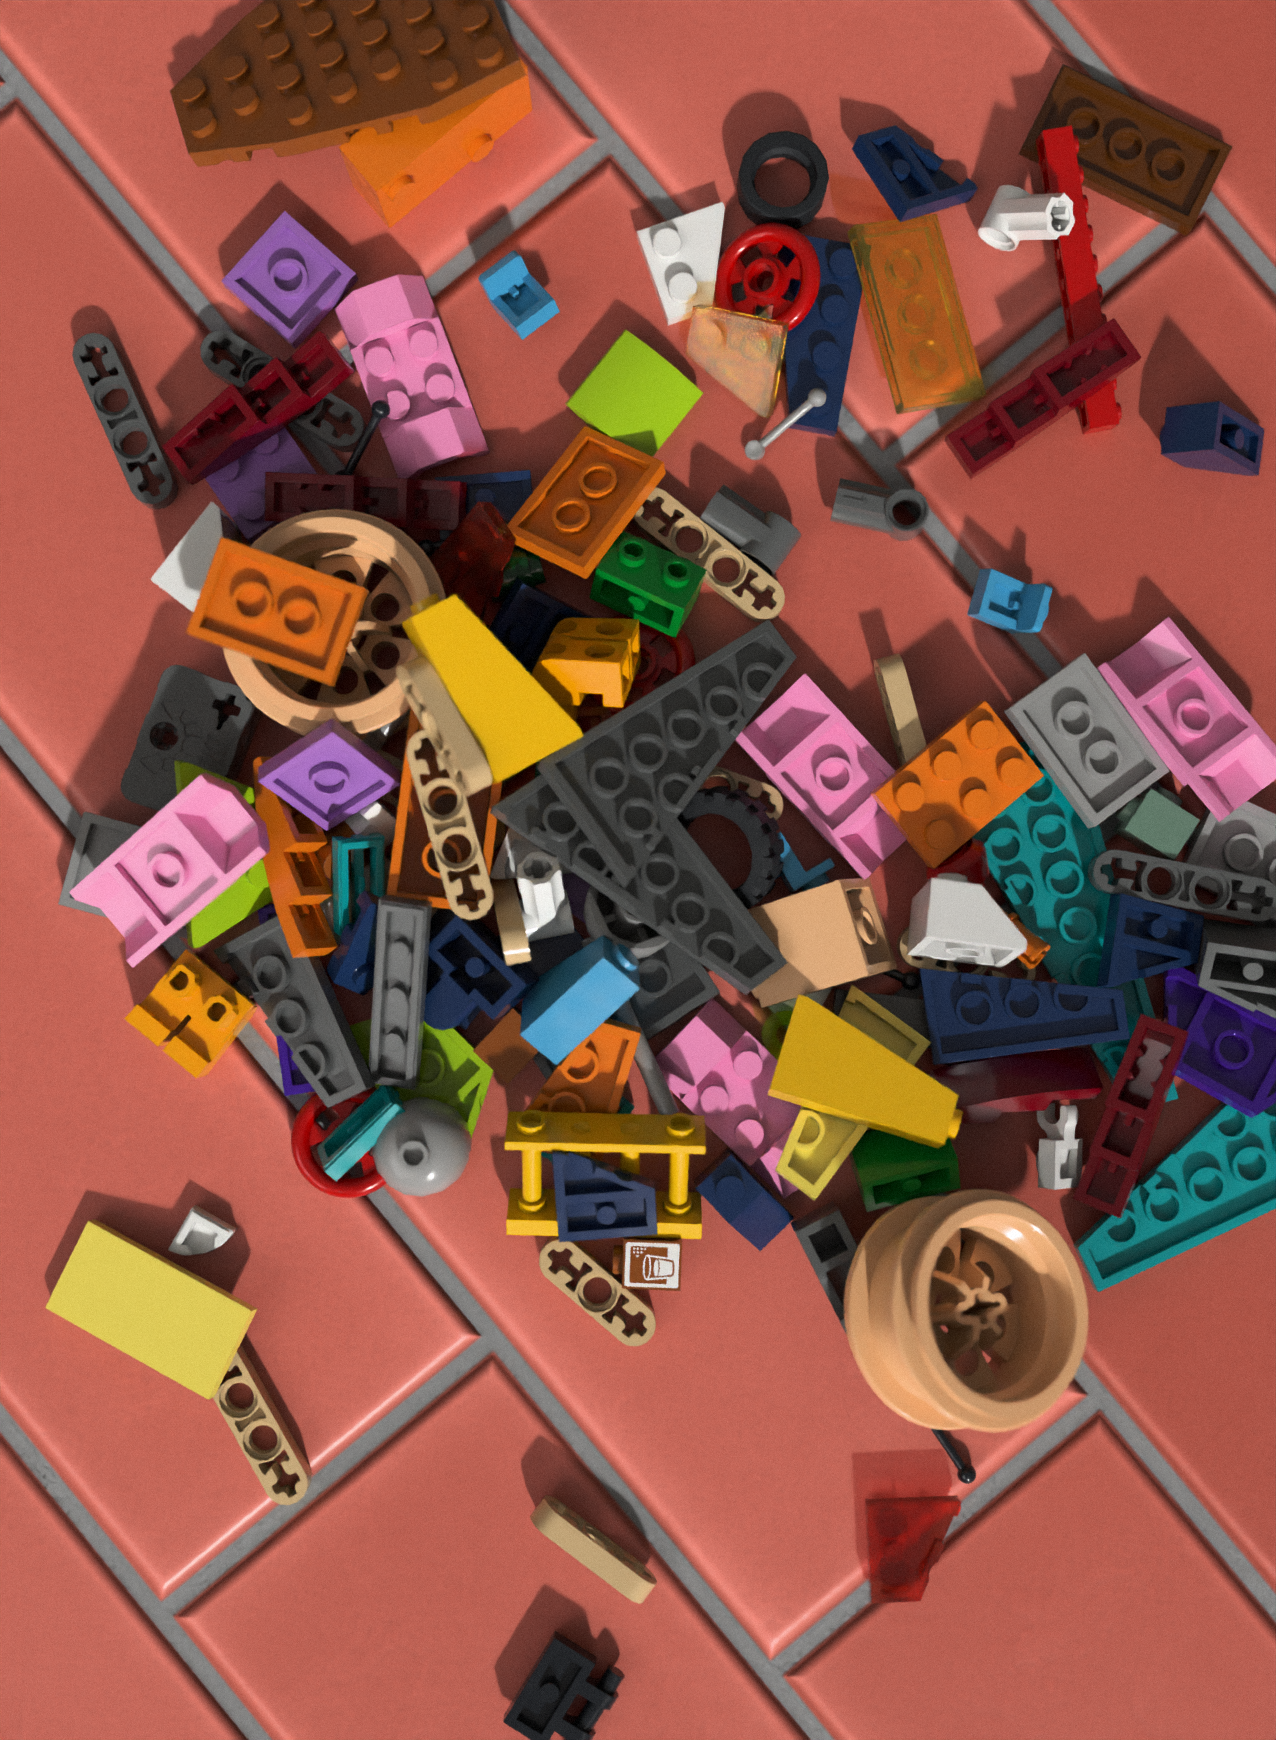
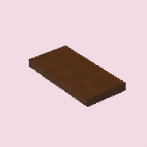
M1063 64L1019 155L1039 164L1036 139L1042 130L1072 125L1073 135H1077L1079 140L1078 165H1082L1084 171V181L1081 185L1187 236L1192 230L1233 146Z

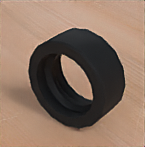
M790 131L768 133L752 143L743 155L737 181L739 204L748 219L756 225L780 223L797 230L813 220L822 208L829 180L827 161L819 147L804 135ZM783 157L795 160L805 167L809 173L811 184L805 199L796 206L778 207L770 205L760 198L756 192L754 180L757 170L763 163L770 159Z

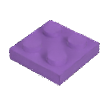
M286 211L278 217L222 279L226 289L295 349L358 281L356 273Z
M285 427L234 462L205 478L250 544L254 543L274 526L282 523L278 521H265V472L317 474Z
M331 718L258 767V782L328 831L399 786L400 771L340 723Z

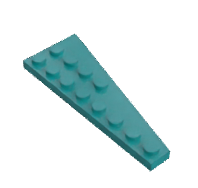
M1025 741L1020 742L1019 744L1044 776L972 836V838L981 840L984 843L990 874L1012 912L1019 915V921L1026 928L1051 945L1041 962L1054 983L1098 987L1097 981L1110 895H1112L1098 891L1088 878L1090 860L1096 854L1106 851L1100 826L1098 824L1096 827L1087 828ZM1111 864L1102 865L1101 873L1108 876V884L1111 885L1113 879H1115ZM1144 978L1124 982L1114 987H1106L1123 990L1130 1039L1140 1014L1155 1019ZM1130 1039L1090 1044L1112 1084ZM1174 1081L1165 1102L1178 1099Z

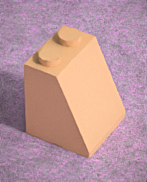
M862 878L836 880L748 910L788 962L751 991L754 997L759 999L762 1008L796 999L798 994L806 996L898 969L870 878L865 880Z

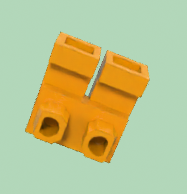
M572 617L561 620L554 627L533 669L532 677L574 722L578 717V705L581 704L588 693L603 694V706H624L632 686L631 683H633L641 664L639 619Z
M185 949L154 986L155 988L141 1004H137L124 1019L156 1046L167 1045L162 1051L195 1078L206 1076L251 1019L257 1006L191 950Z

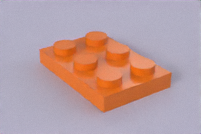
M584 426L504 528L507 541L587 579L666 474L664 462Z
M221 537L186 633L192 637L334 687L368 591L364 587Z
M986 700L976 703L870 792V794L929 868L935 869L1044 775Z

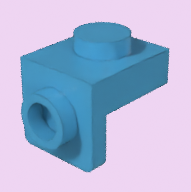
M515 250L483 272L478 278L493 309L521 340L560 312L555 300L533 278L522 257Z
M992 568L980 569L967 615L1009 633H1037L1041 631L1043 622L1048 615L1049 601L1053 588L1044 583L1026 584Z
M781 831L777 833L778 839H783L784 852L780 854V861L784 863L781 875L775 879L781 877L789 892H793L800 887L803 891L821 886L830 880L825 872L835 866L831 858L805 871Z

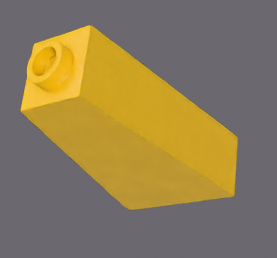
M435 593L410 606L414 616L401 624L418 656H424L432 664L489 766L492 776L491 784L502 781L584 736L580 727L456 595L441 601L438 594Z
M798 994L768 1091L769 1096L937 1149L945 1144L946 1138L955 1139L962 1118V1111L955 1109L958 1099L956 1093L809 997Z

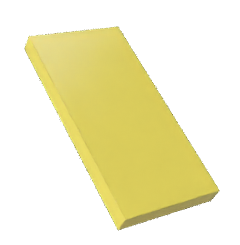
M96 1219L87 1222L45 1307L208 1400L215 1397L258 1309Z

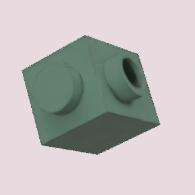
M1157 787L1156 790L1150 788L1142 791L1117 810L1115 817L1120 820L1113 832L1150 856L1174 861L1200 820L1180 807L1183 801L1178 796L1164 788Z

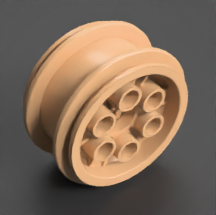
M329 509L304 513L283 521L259 537L250 546L251 548L307 568L315 565L317 571L338 579L346 577L355 578L357 585L366 588V590L375 563L384 567L389 572L372 593L368 591L347 649L350 655H345L337 676L338 679L344 672H356L358 685L354 691L349 694H339L336 689V682L334 687L322 683L317 699L314 701L301 696L313 679L223 648L228 667L236 683L249 700L267 716L302 736L307 735L333 718L361 741L370 731L393 722L411 709L399 685L396 669L397 666L419 656L410 639L392 637V633L403 627L402 622L414 616L410 609L411 605L435 593L438 594L441 601L449 598L442 580L424 551L409 536L392 524L378 517L351 510ZM386 600H394L399 603L397 616L387 622L377 620L376 610L378 606ZM362 635H367L364 645L358 650L356 646L360 643ZM386 647L397 648L400 653L398 663L391 669L383 670L378 668L376 659L380 651ZM374 671L386 687L372 695L366 675ZM410 714L393 734L408 726Z
M972 1189L959 1191L947 1196H926L905 1201L891 1208L871 1226L859 1244L849 1269L844 1293V1320L850 1348L862 1374L878 1397L894 1412L913 1423L933 1429L952 1430L968 1427L983 1431H1006L1024 1426L1042 1416L1054 1405L1070 1384L1080 1365L1086 1345L1088 1304L1082 1275L1069 1246L1043 1216L1025 1202L1009 1194L988 1189ZM962 1238L965 1241V1244L960 1255V1243ZM939 1295L941 1297L938 1304H935L936 1297ZM940 1326H946L948 1328L947 1333ZM981 1351H984L991 1358L989 1363H987Z

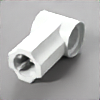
M1002 185L998 188L978 229V235L988 245L1003 251L1015 250L1020 240L1057 239L1059 236L1069 235L1075 223L1073 216L1074 202L1065 193L1031 195L1019 187Z
M544 851L526 854L525 859L516 865L519 892L522 899L518 900L528 942L574 933L571 908L567 891L563 889L558 857H551Z

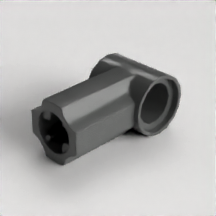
M840 478L830 521L887 533L891 538L898 541H908L921 533L928 517L929 506L926 498L914 489H901L897 491ZM908 505L916 511L918 520L911 525H902L894 519L892 511L898 506Z
M724 484L715 493L700 517L703 522L738 547L739 551L772 576L777 572L801 537L798 529L786 519L771 511L764 513Z

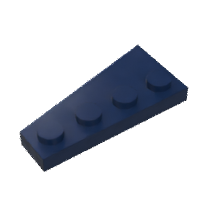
M805 235L813 245L818 256L821 278L817 298L807 316L795 328L782 335L785 357L787 415H790L808 399V394L812 389L822 388L827 396L825 403L820 407L811 408L789 428L835 437L870 247ZM784 245L777 253L778 259L786 267L789 266L796 256ZM790 280V286L784 299L794 301L800 288V281Z
M918 968L928 1037L931 1042L930 1051L933 1065L1130 1039L1123 990Z

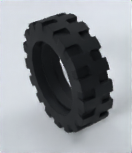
M727 786L700 789L694 794L677 819L688 830L689 825L698 816L708 813L720 814L735 822L744 832L752 851L751 871L747 880L738 888L732 890L746 909H749L759 903L764 896L773 890L776 885L774 882L775 878L781 875L784 862L780 861V854L784 852L783 839H778L776 832L780 829L774 817L770 819L765 813V810L768 808L761 801L749 799V793L743 790L736 789L731 791L728 790Z

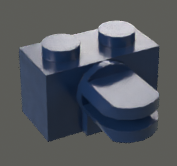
M456 915L429 944L428 955L444 970V973L426 991L424 1021L433 1029L442 1031L459 1026L477 1006L492 1020L507 1015L540 979L524 963L506 966L501 940L479 918L467 920Z

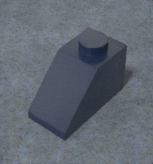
M1220 401L1167 407L1165 423L1160 431L1161 455L1187 468L1257 476L1260 470L1265 429Z
M729 1148L694 1180L696 1190L734 1229L759 1251L794 1219V1216Z

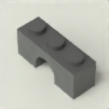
M832 1201L790 1224L846 1333L844 1293L849 1269L858 1246L839 1209Z

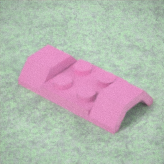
M396 274L352 291L335 308L371 407L377 400H384L390 406V414L387 418L381 419L378 426L398 478L416 479L424 471L457 458L478 457L489 454L488 446L423 276Z
M1170 617L1163 620L1140 641L1115 659L1107 661L1097 668L1163 762L1183 786L1188 784L1219 822L1276 780V745Z
M806 673L755 721L743 729L735 739L766 773V776L863 880L868 878L891 853L906 841L903 834L870 794V792L890 777L895 770Z
M203 773L69 893L75 900L98 907L104 912L125 937L126 961L133 968L270 852L266 823L234 785L210 774Z
M712 998L703 1005L671 1042L655 1056V1059L669 1089L695 1115H705V1124L785 1199L798 1188L777 1173L775 1169L801 1106L768 1095L778 1060Z

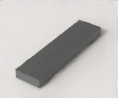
M383 895L378 901L369 1071L375 1084L415 1090L420 1083L432 902L391 895Z

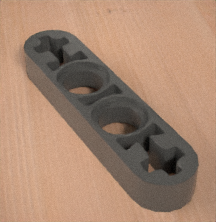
M216 330L208 334L200 347L201 358L209 371L227 384L231 385L233 383L240 388L252 379L253 374L258 369L264 368L274 359L234 333L226 330ZM230 345V350L236 359L244 363L241 372L236 365L228 360L223 359L218 364L214 351L217 348L226 350ZM328 393L322 398L311 414L299 416L291 422L333 449L341 452L354 451L366 428L360 412L332 393ZM329 404L332 407L329 408L328 412L335 420L345 423L349 418L352 419L351 425L355 430L352 436L344 433L338 439V433L334 426L324 420ZM321 422L320 428H317L316 426Z
M98 333L85 334L74 345L72 353L74 364L131 492L136 499L148 508L157 510L166 508L177 497V480L122 356L116 346L104 335ZM99 348L103 353H106L102 356V362L106 371L111 376L103 378L100 371L91 362H88L93 358L91 352L93 349ZM117 388L127 391L128 403L124 409L118 412L106 410L104 400L108 392ZM134 431L145 433L147 436V446L144 451L137 455L127 454L123 448L125 437ZM149 465L151 472L160 481L165 480L164 483L159 485L161 492L159 495L153 496L149 491H144L150 485L145 472L140 468L141 466Z
M1123 850L1102 851L1096 854L1088 865L1090 883L1103 893L1112 895L1122 893L1167 906L1242 921H1265L1276 913V887L1270 881L1263 878ZM1113 858L1116 859V868L1136 871V862H1139L1141 865L1135 875L1136 891L1130 889L1134 883L1132 879L1117 878L1113 879L1111 885L1108 884V876L1101 873V866L1110 864ZM1156 867L1166 869L1172 878L1170 889L1162 895L1153 893L1147 885L1149 872ZM1205 876L1214 879L1219 887L1217 899L1208 905L1201 903L1195 895L1196 883ZM1231 881H1234V882H1235V885L1233 886V888H1232V883H1231ZM1256 887L1258 888L1257 895L1265 898L1264 906L1255 907L1253 913L1251 912V904L1237 900L1230 901L1232 892L1254 893ZM1228 903H1229V905H1230V910H1228V909L1226 908V906L1228 905Z

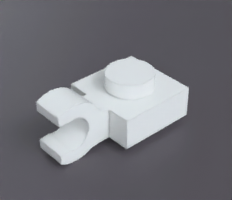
M1050 1103L1045 1111H1037L1038 1123L1047 1134V1138L1039 1139V1151L1036 1156L1038 1188L1056 1190L1078 1187L1082 1177L1083 1139L1075 1138V1127L1079 1117L1076 1105H1061L1059 1121L1055 1117V1103Z

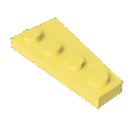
M851 985L838 1017L914 1066L931 1042L854 985ZM801 1106L775 1171L815 1201L869 1127Z

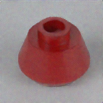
M971 837L935 869L927 866V879L937 878V875L942 873H953L967 877V883L980 884L985 887V880L989 876L990 871L984 843Z

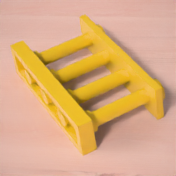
M526 1110L523 1112L508 1111L505 1150H522V1188H510L506 1218L507 1235L558 1236L555 1189H542L541 1151H576L590 1157L591 1152H620V1168L637 1175L640 1174V1153H670L668 1192L655 1191L658 1234L632 1236L631 1238L701 1239V1194L699 1192H688L689 1154H705V1115H688L685 1113L660 1115L540 1112L537 1110Z

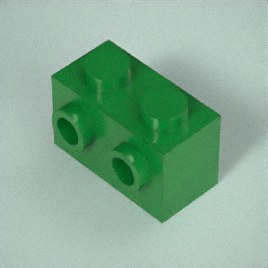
M622 531L596 568L589 598L628 617L639 619V622L676 638L698 599L707 569L694 564L686 558L679 557L655 546L643 538Z
M868 1130L849 1153L851 1167L866 1212L901 1204L914 1198L932 1196L961 1188L958 1157L950 1138H946L945 1144L937 1149L880 1130Z

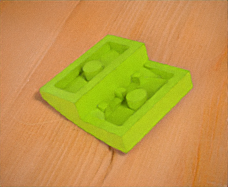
M623 330L565 405L593 430L653 457L702 396L703 392L655 350L628 330Z

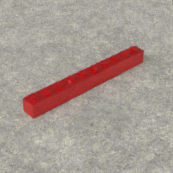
M1072 125L1042 130L1036 139L1044 194L1065 193L1074 202L1073 216L1075 223L1069 235L1052 239L1068 346H1071L1107 322V317L1105 313L1102 314L1100 305L1103 299L1102 287L1100 284H1097L1096 280L1098 260L1096 254H1092L1091 248L1093 229L1090 224L1088 225L1086 217L1089 203L1087 196L1083 195L1081 184L1084 181V171L1082 165H1078L1077 160L1079 140L1077 135H1073ZM1116 378L1078 405L1082 434L1112 430L1119 424L1122 410L1120 403L1116 402L1114 391L1117 389Z

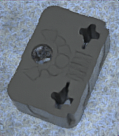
M173 665L165 669L157 685L158 689L150 710L146 714L138 735L137 744L128 768L125 770L121 780V791L125 798L147 808L158 811L162 810L177 796L174 760H184L237 781L262 715V711L249 700L239 686L229 682H222L182 665ZM226 704L230 706L236 705L241 708L238 717L234 715L228 716L223 713ZM174 729V734L178 736V741L176 745H169L167 747V744L162 741L165 732L171 733Z

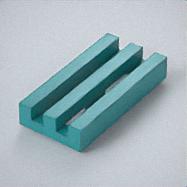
M369 833V836L357 834L351 835L350 838L342 836L332 837L334 932L338 935H342L346 924L355 925L361 912V908L356 901L365 890L364 848H370V893L380 898L385 895V836L380 833ZM350 849L352 883V923H349L348 850Z
M381 1085L317 1146L324 1172L335 1181L341 1178L377 1143L382 1130L397 1115L406 1112L402 1106L403 1102L399 1098L400 1095L395 1088Z

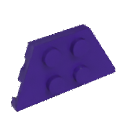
M1183 967L1164 971L1163 1022L1189 1032L1175 1075L1250 1118L1255 1117L1275 1104L1276 1019L1258 1010L1252 1012L1199 987L1196 974Z

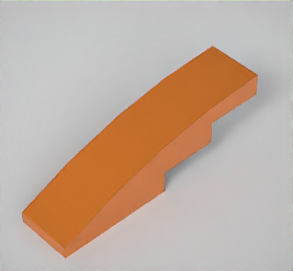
M259 756L253 761L256 813L267 826L270 852L263 857V863L275 910L293 958L325 956L338 947L320 905L321 902L332 896L333 893L315 851L327 844L328 841L322 827L258 782V767L272 758Z

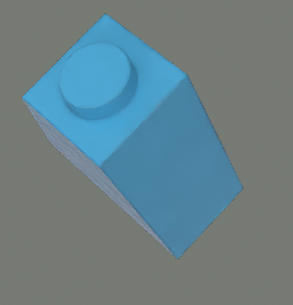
M602 935L539 976L540 981L526 994L522 1001L520 1036L557 1065L640 989L639 962L636 956L625 945L620 943L614 945Z

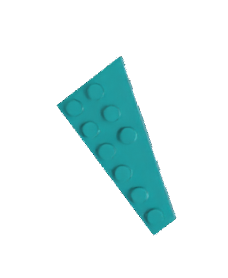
M1221 1102L1134 1186L1121 1219L1106 1213L1073 1244L1087 1276L1097 1292L1276 1209V1103L1255 1117L1250 1118Z

